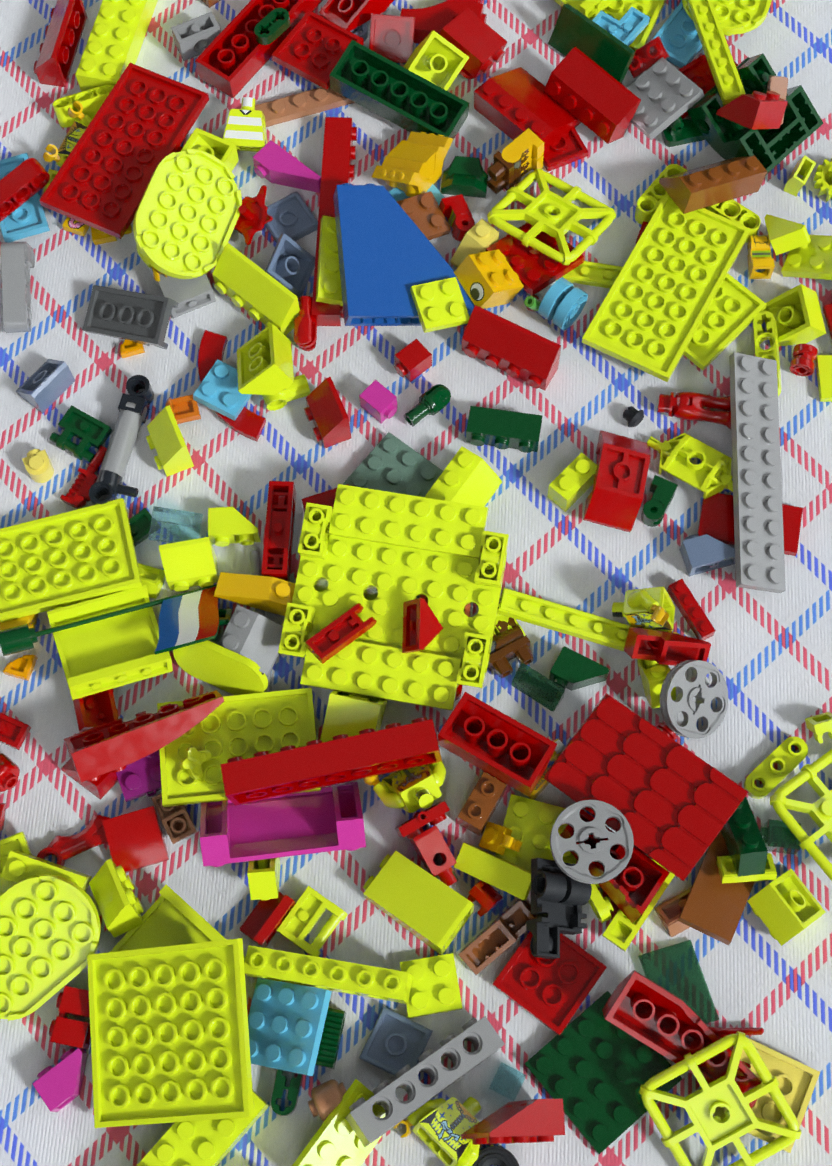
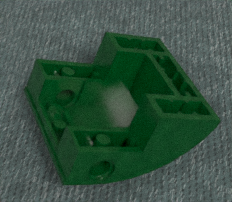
M764 53L750 58L747 57L736 66L746 94H752L753 91L766 94L768 77L770 75L776 76ZM716 85L687 110L701 135L724 160L734 157L755 156L767 170V173L823 124L801 85L787 89L786 101L788 103L784 112L783 124L780 125L779 129L752 130L716 115L718 109L725 106Z

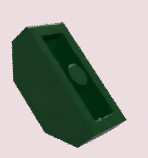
M455 156L450 166L443 171L441 194H462L467 197L486 198L488 174L483 170L480 159Z

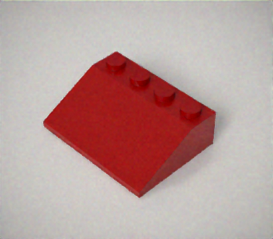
M522 67L491 77L474 90V109L512 140H515L529 128L544 142L545 153L551 148V145L554 146L561 140V136L565 137L572 127H577L581 123V121L544 92L545 86Z

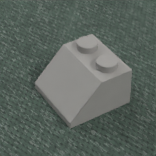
M237 605L218 645L253 660L259 665V671L269 677L279 656L278 650L283 626L259 613Z

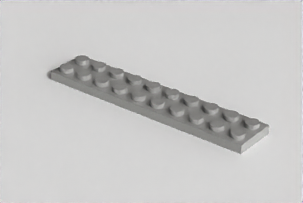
M734 352L729 356L736 587L782 593L786 591L777 361Z

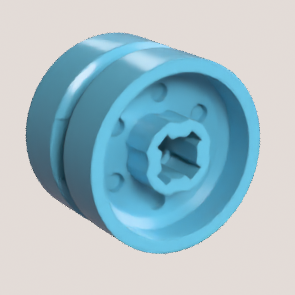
M562 277L547 291L539 306L538 313L549 321L553 319V324L562 330H566L582 312L587 302L588 294L578 287L574 288L571 282Z

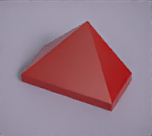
M423 598L406 601L403 604L402 653L423 650L443 629Z

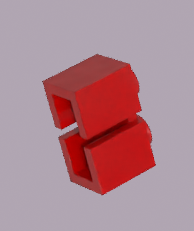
M65 986L64 991H61L57 998L56 1007L59 1008V1015L50 1024V1042L88 1050L91 1041L90 1023L68 1019V1014L90 1018L89 990Z

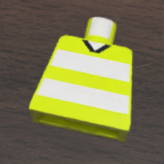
M251 97L242 98L241 109H230L223 139L236 144L237 151L259 152L267 144L265 116L262 111L255 110V99Z

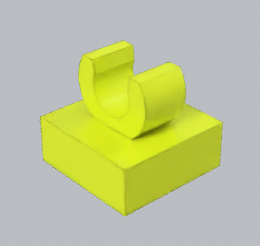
M826 712L805 718L806 727L814 733V738L817 742L823 743L822 735L825 732H828L829 738L832 739V713Z

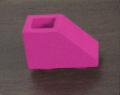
M75 1048L68 1050L60 1057L62 1060L54 1067L48 1066L37 1075L39 1079L32 1083L50 1112H59L80 1095L88 1056L84 1049L78 1048L75 1050Z

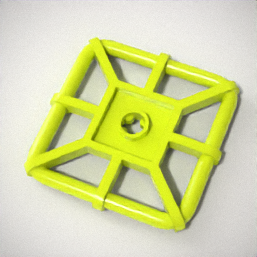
M538 168L529 173L515 187L508 189L506 195L487 214V219L490 224L522 241V245L530 246L551 259L562 263V265H570L589 246L594 245L598 241V237L616 218V213L613 208L582 192L580 187H573ZM534 181L538 183L541 193L536 198L524 192ZM547 183L565 192L566 195L562 198L549 190ZM579 200L591 208H580L571 202ZM519 201L527 206L525 209L504 210L510 203ZM580 219H603L593 230L578 223ZM524 220L533 227L525 233L506 221ZM569 230L583 238L571 252L564 236ZM543 231L556 238L559 251L535 237Z
M831 749L812 764L803 766L800 773L779 787L770 796V805L773 806L777 815L801 843L799 846L802 850H807L832 881V864L814 843L824 834L832 842V789L829 791L817 776L819 771L832 762ZM806 781L820 796V799L813 804L786 798L788 794ZM788 810L809 814L820 829L809 837Z
M737 1031L736 1034L727 1035L694 1054L688 1053L684 1055L685 1059L656 1074L640 1086L639 1094H641L643 1104L662 1136L661 1141L665 1147L670 1149L679 1166H692L679 1142L696 1132L700 1134L706 1145L701 1166H711L715 1151L732 1141L742 1158L728 1166H756L759 1162L787 1148L796 1139H800L802 1131L799 1129L797 1118L778 1087L779 1081L776 1076L771 1075L756 1047L743 1032ZM733 1046L726 1075L708 1084L698 1065ZM743 1050L762 1081L761 1084L745 1093L741 1092L735 1081ZM690 1069L701 1086L699 1090L686 1097L656 1089ZM769 1093L787 1125L756 1117L749 1103ZM654 1100L685 1108L692 1122L676 1131H672ZM716 1107L727 1108L725 1118L721 1119L720 1116H713ZM756 1128L783 1135L750 1154L739 1138Z

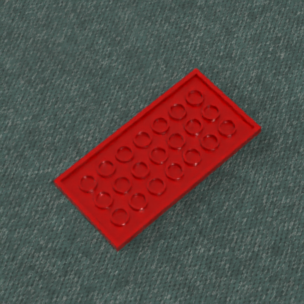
M129 63L40 198L41 206L122 239L134 220L136 210L155 169L166 156L177 152L209 101L208 93Z

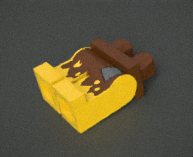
M528 128L502 150V153L499 151L495 153L494 163L487 168V173L491 177L487 181V186L495 194H498L503 189L507 191L517 185L521 177L530 170L542 169L544 142Z

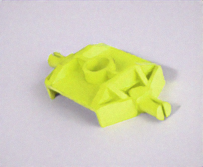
M686 433L669 441L665 440L663 443L652 436L648 439V446L657 450L660 454L658 474L661 475L663 470L702 491L704 499L724 489L733 492L731 457ZM699 458L702 463L692 464L690 459Z

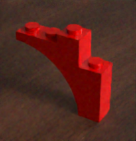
M446 0L426 8H402L400 16L416 17L414 43L420 44L432 30L440 34L442 28L466 8L470 9L485 23L487 19V14L483 13V0Z

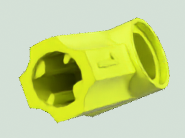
M303 374L294 377V382L287 390H282L277 395L262 396L266 408L274 411L283 408L289 401L308 396L310 389L306 376Z

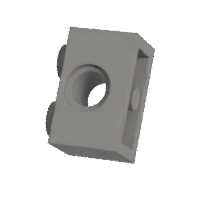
M212 12L171 27L175 45L183 61L200 55L221 33Z

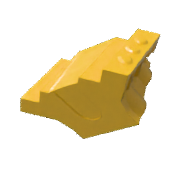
M411 131L407 141L402 140L386 155L381 166L376 165L372 178L386 181L387 185L397 187L404 191L408 197L426 193L432 184H435L442 176L444 158L453 139L440 134L435 135L433 133L427 134L426 132Z

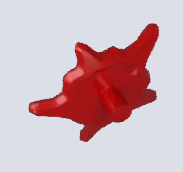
M266 185L261 186L257 196L253 198L245 197L238 209L240 215L234 229L243 234L246 245L251 244L256 232L261 231L266 223L273 220V217L268 215V207L265 205Z

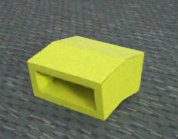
M804 155L795 165L783 191L797 196L801 187L808 180L816 163ZM797 174L802 175V179L797 177Z

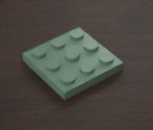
M388 432L343 485L349 484V486L425 497L443 470Z

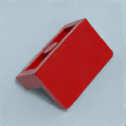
M281 892L278 893V898L260 900L240 927V931L261 947L266 948L296 902Z

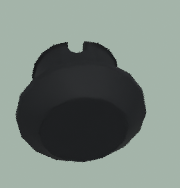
M630 406L628 410L626 409L623 412V418L628 421V427H636L643 420V410L638 411L634 406Z

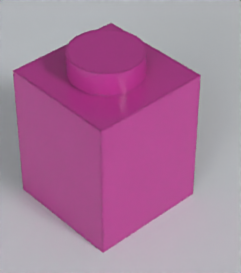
M377 380L359 395L360 406L380 423L392 418L397 411V397Z

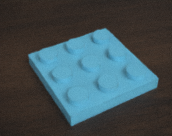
M257 977L248 1015L251 1064L313 1077L332 991Z

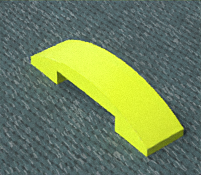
M671 872L668 874L639 919L632 924L619 909L602 936L625 952L675 875Z

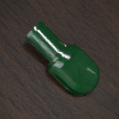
M441 384L432 386L419 397V403L404 414L405 420L414 427L427 415L434 416L449 403L451 398L450 390Z

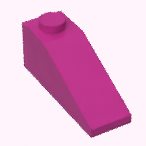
M272 140L252 157L255 167L254 171L260 178H266L274 184L320 193L321 177Z

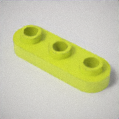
M795 736L783 741L745 779L744 789L749 792L748 795L754 799L766 797L805 759L808 754L806 742ZM792 745L799 748L798 753H794L791 750ZM773 763H779L781 770H775ZM755 780H760L763 783V787L758 788L754 783Z

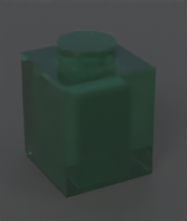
M769 819L764 824V827H760V833L768 851L795 855L800 850V842L783 821Z

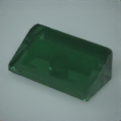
M524 663L520 664L512 681L514 688L550 711H555L564 698V688Z

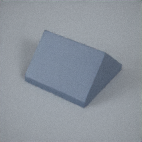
M282 233L265 272L299 298L303 295L315 267V257L285 233Z
M48 359L16 392L43 414L75 382V379L64 361Z

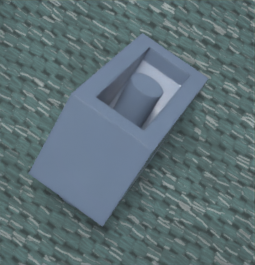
M698 534L690 535L682 541L680 553L689 576L735 564V548L707 534L702 536Z

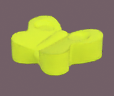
M188 747L185 750L186 758L182 759L179 765L182 769H187L191 778L200 779L203 776L201 765L211 758V752L208 750L197 751L194 747Z

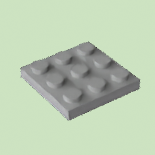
M663 57L626 87L641 99L631 123L650 140H653L705 96L700 87Z

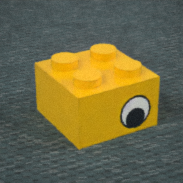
M499 249L470 254L454 271L458 281L474 305L483 309L509 304L524 287L519 276L513 271L505 255Z

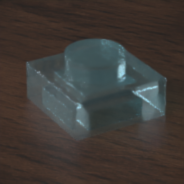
M501 1062L489 1089L511 1101H515L526 1075Z

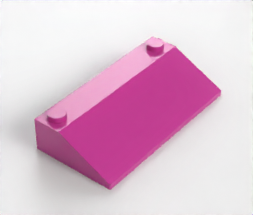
M358 782L334 784L321 787V791L287 794L236 806L230 800L201 803L200 845L203 866L220 867L229 863L338 850L355 851L366 847Z

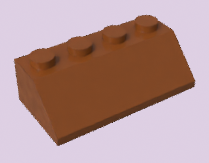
M755 156L734 157L661 178L659 183L681 212L685 214L758 192L767 170Z

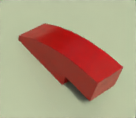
M629 627L624 651L632 659L655 660L661 665L676 666L686 660L707 662L711 643L664 631Z

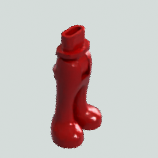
M671 392L670 395H659L658 412L668 413L669 417L675 416L682 420L721 424L731 430L730 396L717 397L696 392H678L675 397L674 392ZM704 408H713L724 411H712Z

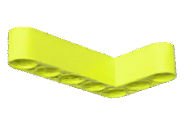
M671 164L660 173L637 201L635 220L642 225L643 221L649 222L666 194L659 180L688 170L680 165ZM732 199L705 207V209L749 227L751 229L750 235H757L761 224L759 216Z

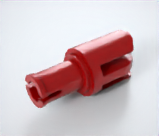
M301 296L299 297V316L294 319V342L299 348L309 352L316 347L317 320L311 316L312 297Z

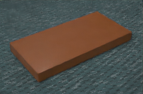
M720 831L707 849L678 921L729 946L755 881L722 884L716 863L717 856H730Z

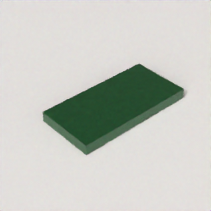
M568 3L563 5L548 43L565 56L574 47H577L621 84L636 52Z

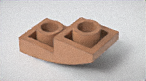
M162 793L151 798L172 844L197 832L185 805L164 807L162 805Z

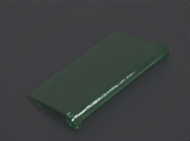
M691 940L638 956L646 978L682 999L705 1024L719 1020Z

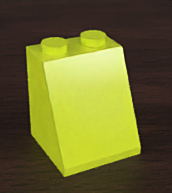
M337 690L332 691L329 695L320 740L322 742L332 741L334 736L348 734L349 737L359 735V731L364 729L380 730L387 699Z

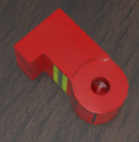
M462 194L442 198L439 204L442 213L447 217L452 228L451 234L453 238L460 242L465 234L475 225Z

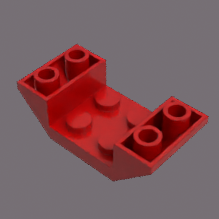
M601 430L596 454L599 455L593 490L587 497L583 520L631 532L643 501L651 457L649 447L646 442Z

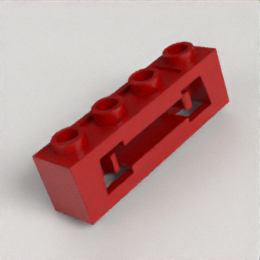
M269 481L261 572L262 576L275 577L289 582L297 494L294 482Z

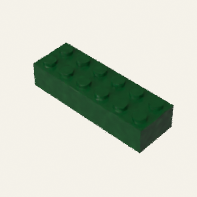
M354 40L350 42L329 75L330 89L409 132L440 134L454 140L468 117L470 103Z

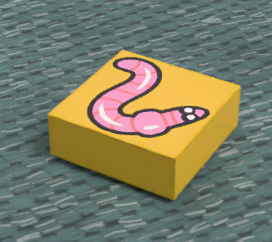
M66 217L62 225L65 231L83 237L90 227L69 217Z

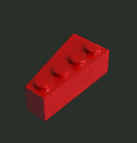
M583 809L580 810L579 815L583 821L590 822L594 820V817ZM567 824L560 836L565 839L571 838L574 834L573 828ZM589 835L588 839L583 843L589 844L591 849H595L596 843L604 840L607 841V839L598 840L594 839L593 835ZM613 845L610 848V855L612 858L620 860L624 858L625 850L620 845ZM633 846L631 858L622 872L613 879L598 885L633 924L643 915L670 872ZM570 851L571 854L578 860L577 854ZM594 861L589 864L588 870L591 875L599 877L604 873V867L601 863Z

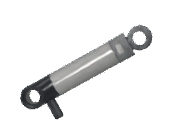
M134 375L126 383L128 394H122L118 406L120 413L96 482L89 489V497L93 505L117 500V494L130 497L138 496V488L121 485L141 424H145L150 410L149 404L154 399V393L149 380L143 375ZM139 389H144L142 392L136 393ZM102 495H108L104 500H99Z

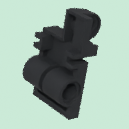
M542 858L531 859V914L537 915V918L526 921V930L531 931L533 935L530 942V950L534 957L557 959L560 958V934H580L582 929L587 928L586 923H581V919L587 918V914L582 913V905L587 904L592 888L591 884L581 883L567 876L554 860ZM564 862V863H565L566 865H568V866H574V865H576V864Z

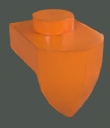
M193 394L174 399L169 397L167 399L165 407L170 405L177 424L201 419L198 402L193 400Z

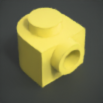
M33 449L27 453V457L22 458L25 468L33 481L45 483L52 478L54 468L45 450Z

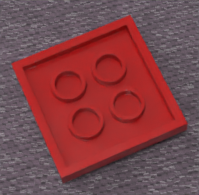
M309 10L272 53V61L327 90L330 87L329 75L350 42L354 40L364 45V39Z
M525 223L518 229L527 233L533 226ZM543 231L535 237L559 251L556 238ZM510 234L486 248V252L499 249L505 255L507 262L513 271L517 273L524 285L523 289L531 296H534L584 262V256L581 254L570 265H562V263L551 259L536 249L522 245V241ZM567 242L569 251L571 252L574 249V247Z
M530 931L492 985L557 1035H560L607 966L563 934H560V958L545 959L534 957L530 950V942L533 936Z

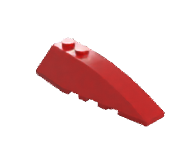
M215 690L185 699L182 706L167 704L161 706L158 713L152 714L143 711L137 713L134 720L123 722L122 718L65 738V745L81 783L84 781H96L101 778V775L110 771H122L127 765L158 751L204 720L224 702V699Z
M635 970L615 988L602 1009L605 1020L674 1063L685 1059L684 1055L688 1053L694 1054L720 1039L682 999ZM730 1048L698 1065L708 1084L726 1075L732 1054ZM740 1060L735 1081L741 1092L745 1093L761 1084L762 1081ZM757 1099L749 1103L751 1109L754 1106Z

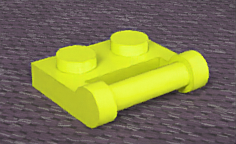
M308 886L281 923L277 932L310 956L319 957L321 954L320 949L339 922L341 920L344 921L348 914ZM327 909L332 915L314 941L309 944L305 941L306 937Z

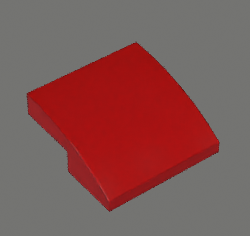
M154 806L102 821L112 860L116 866L121 865L125 873L169 860L164 836L161 833Z

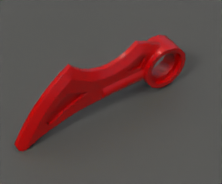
M93 814L85 829L71 836H56L47 848L42 849L38 853L37 857L45 859L46 856L53 854L57 857L56 864L64 866L65 860L101 844L108 843L102 821L110 818Z

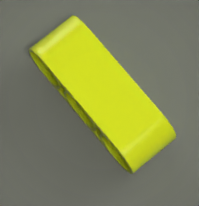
M102 85L55 100L52 106L59 125L67 128L71 127L75 120H80L78 117L72 118L68 114L69 107L78 112L77 108L73 106L74 101L80 102L83 106L82 113L84 115L88 114L93 119L114 85Z

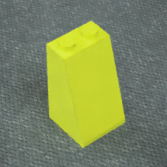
M396 850L392 856L387 854L379 865L381 868L380 872L376 877L372 875L363 886L365 890L363 893L364 898L438 954L443 955L473 914L474 904Z

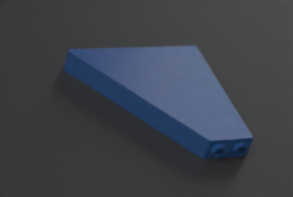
M350 183L337 185L333 199L345 326H422L410 291L411 286L456 277L454 270L384 186L371 183L365 185H352ZM457 279L469 316H471L475 305Z

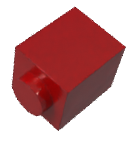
M417 338L395 354V370L401 377L405 376L410 382L432 366V354Z

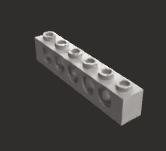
M486 1016L479 1021L475 1017L462 1026L464 1031L458 1036L451 1033L440 1042L442 1046L435 1052L432 1049L427 1050L417 1058L420 1062L413 1068L409 1064L395 1074L397 1079L391 1084L384 1081L372 1090L374 1096L365 1101L362 1097L349 1107L351 1112L347 1115L346 1120L364 1147L374 1142L505 1045ZM463 1041H470L474 1046V1052L466 1051L463 1047ZM441 1056H447L451 1059L452 1068H446L442 1065ZM419 1072H425L429 1075L431 1080L429 1085L420 1082L418 1078ZM397 1088H402L407 1092V1101H401L397 1098L395 1093ZM378 1104L385 1109L384 1118H378L374 1115L373 1105Z

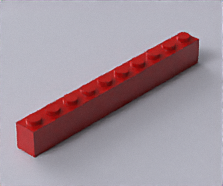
M325 117L311 316L317 320V326H341V318H344L343 306H340V304L316 301L321 219L323 215L335 217L333 195L336 186L350 183V179L355 178V165H351V162L356 160V146H353V141H357V127H353L352 118Z

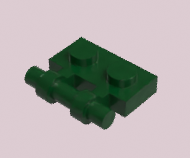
M71 405L58 423L59 427L64 430L63 433L59 435L53 432L50 436V441L54 442L56 447L61 450L70 451L77 459H84L90 463L95 455L89 452L88 449L93 446L99 450L113 431L110 426ZM73 436L82 440L79 445L71 442Z

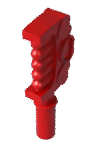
M104 446L99 448L92 461L88 463L89 466L86 470L78 469V478L72 484V488L68 491L69 493L60 497L63 502L76 509H81L87 504V501H91L89 489L96 482L97 476L95 472L99 470L98 468L103 462L107 448Z

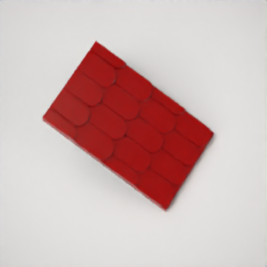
M607 693L604 694L543 776V779L575 802L598 800L617 808L630 824L634 846L682 881L686 879L749 793ZM584 808L585 810H587L595 816L594 811L591 808ZM616 818L606 820L605 824L615 832L620 830V822Z

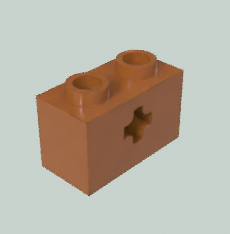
M483 772L459 813L457 824L481 836L487 822H489L503 798L507 784Z

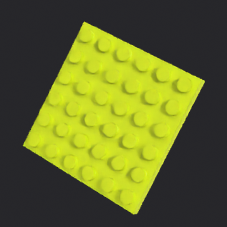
M243 938L87 955L95 1128L254 1116Z

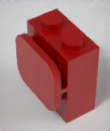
M468 8L444 26L439 34L469 57L459 72L467 79H474L482 72L484 74L487 73L493 63H498L505 55L503 50L507 41Z

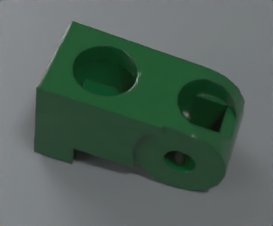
M657 475L654 476L649 490L654 494L651 500L645 503L641 514V519L645 525L655 527L662 522L676 493L678 484Z

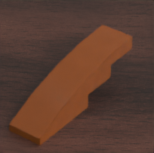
M531 890L527 900L519 898L458 954L475 975L486 968L527 931V920L537 918V915L531 914Z

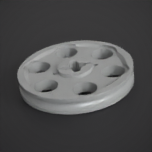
M686 660L674 666L667 674L660 692V709L666 725L675 734L693 739L707 737L720 726L728 707V689L722 673L713 664L701 660ZM690 667L692 670V678L690 681H687L685 673L686 670ZM708 673L712 676L710 686H707L705 683V677ZM674 687H676L678 690V696L676 700L673 701L671 698V691ZM713 698H716L717 700V708L715 709V711H712L711 709V701ZM682 712L684 719L679 726L676 718L678 713ZM701 717L703 719V727L701 730H698L696 723L698 718Z
M583 800L567 807L556 819L550 836L551 853L558 867L570 878L586 884L604 883L620 874L628 864L634 846L632 829L625 816L614 806L598 800ZM585 807L591 808L595 814L594 820L590 822L583 821L579 815L580 810ZM616 818L620 822V830L617 832L608 831L605 827L606 820ZM569 824L573 828V836L568 839L562 838L558 833L559 826ZM589 835H593V838L598 840L607 839V841L604 840L596 843L595 849H591L589 844L583 843L588 839ZM613 845H620L624 848L625 856L623 859L616 860L612 858L610 848ZM567 851L576 853L578 863L574 866L566 865L563 862V854ZM594 861L601 863L604 867V873L599 877L591 875L588 870L589 864Z

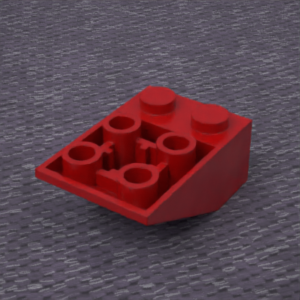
M533 1099L508 1102L461 1134V1139H472L473 1145L554 1142V1136L565 1135L563 1099Z

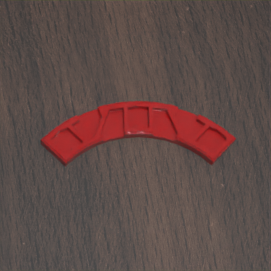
M205 330L198 354L200 382L203 381L217 359L223 362V355L228 342L226 336ZM246 407L242 409L235 421L214 411L235 432L258 442L266 424V418L251 412Z

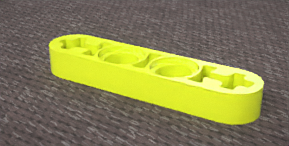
M762 311L753 320L755 356L777 361L779 396L782 388L777 322L771 312ZM765 319H768L769 321L766 324L768 332H764V329L761 325L763 324ZM764 340L773 341L769 349L763 350L760 348Z

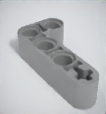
M27 242L1 243L4 330L6 333L31 332L30 268L35 267L33 248Z

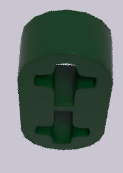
M275 8L266 15L254 28L256 41L261 45H268L276 40L290 26L289 12L284 8Z
M283 1070L277 1071L271 1098V1107L276 1114L288 1116L295 1111L303 1074H298L297 1078H292L290 1087H286L287 1077L283 1076ZM289 1090L287 1100L292 1101L291 1107H286L284 1111H280L281 1106L277 1104V1099H282L284 1091Z

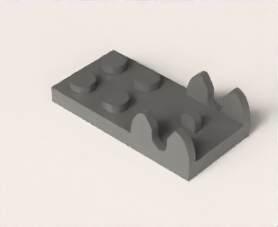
M93 285L82 330L88 333L130 340L146 346L151 344L167 349L168 344L164 340L172 308H178L179 303L167 297Z

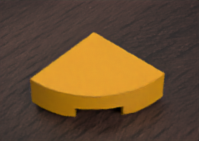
M124 340L120 346L122 358L145 353L144 346L134 341Z
M23 655V657L9 662L4 668L3 673L29 681L38 658L36 655Z

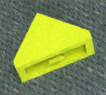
M768 214L764 217L769 240L776 256L809 244L811 241L805 225Z

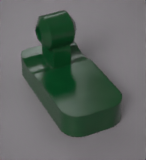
M681 116L661 132L667 147L705 140L692 119L682 120Z

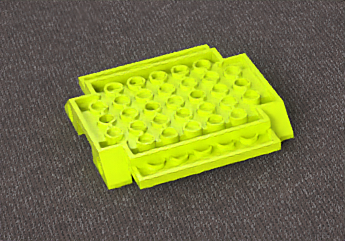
M342 484L337 486L333 512L332 506L307 503L297 551L301 557L292 603H287L278 650L279 654L302 658L305 656L300 684L451 711L454 709L457 686L459 684L482 688L490 658L509 534L485 531L488 507ZM319 579H326L328 581V588L323 592H318L315 589V583ZM368 587H375L378 590V595L374 600L365 599L364 592ZM418 595H425L428 598L429 607L443 629L423 650L402 653L403 604L406 601L414 600ZM360 603L364 608L358 616L364 622L373 617L377 621L376 624L322 664L306 647L305 642L353 606ZM469 603H474L479 607V611L474 617H468L464 613V608Z

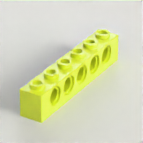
M248 945L244 963L245 974L249 977L316 987L408 1004L413 978L409 972L251 945Z

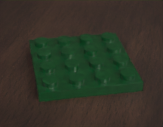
M606 991L565 1027L560 1035H556L524 1064L552 1099H563L564 1114L598 1155L647 1112L641 1094H639L640 1086L645 1084L651 1077L671 1067L663 1055L605 1020L602 1009L611 996L609 991ZM679 1075L656 1089L669 1092L682 1080V1077Z

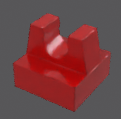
M484 881L474 885L468 892L469 896L467 898L472 903L476 900L481 904V909L477 912L480 917L494 908L503 899L490 884Z

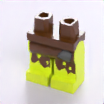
M497 614L488 669L490 671L494 670L502 679L513 672V668L508 661L516 658L521 667H524L533 662V655L530 650V640L517 620Z

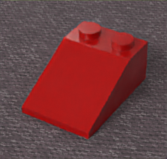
M328 0L319 11V14L340 27L352 31L371 20V14L385 12L394 0Z

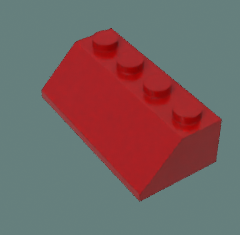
M57 0L55 8H52L51 21L46 26L44 43H41L38 61L36 60L34 63V73L37 74L40 84L66 87L87 20L82 0Z
M574 47L551 72L544 92L607 144L624 137L641 102V99L577 47Z
M477 305L473 308L462 337V351L467 356L478 358L492 368H499L512 378H520L533 388H540L545 391L558 370L561 345Z
M467 692L463 694L438 733V744L441 747L530 797L543 776L557 746V743Z

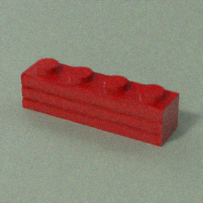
M680 579L669 585L667 589L668 594L696 638L704 641L712 637L716 630L684 580Z

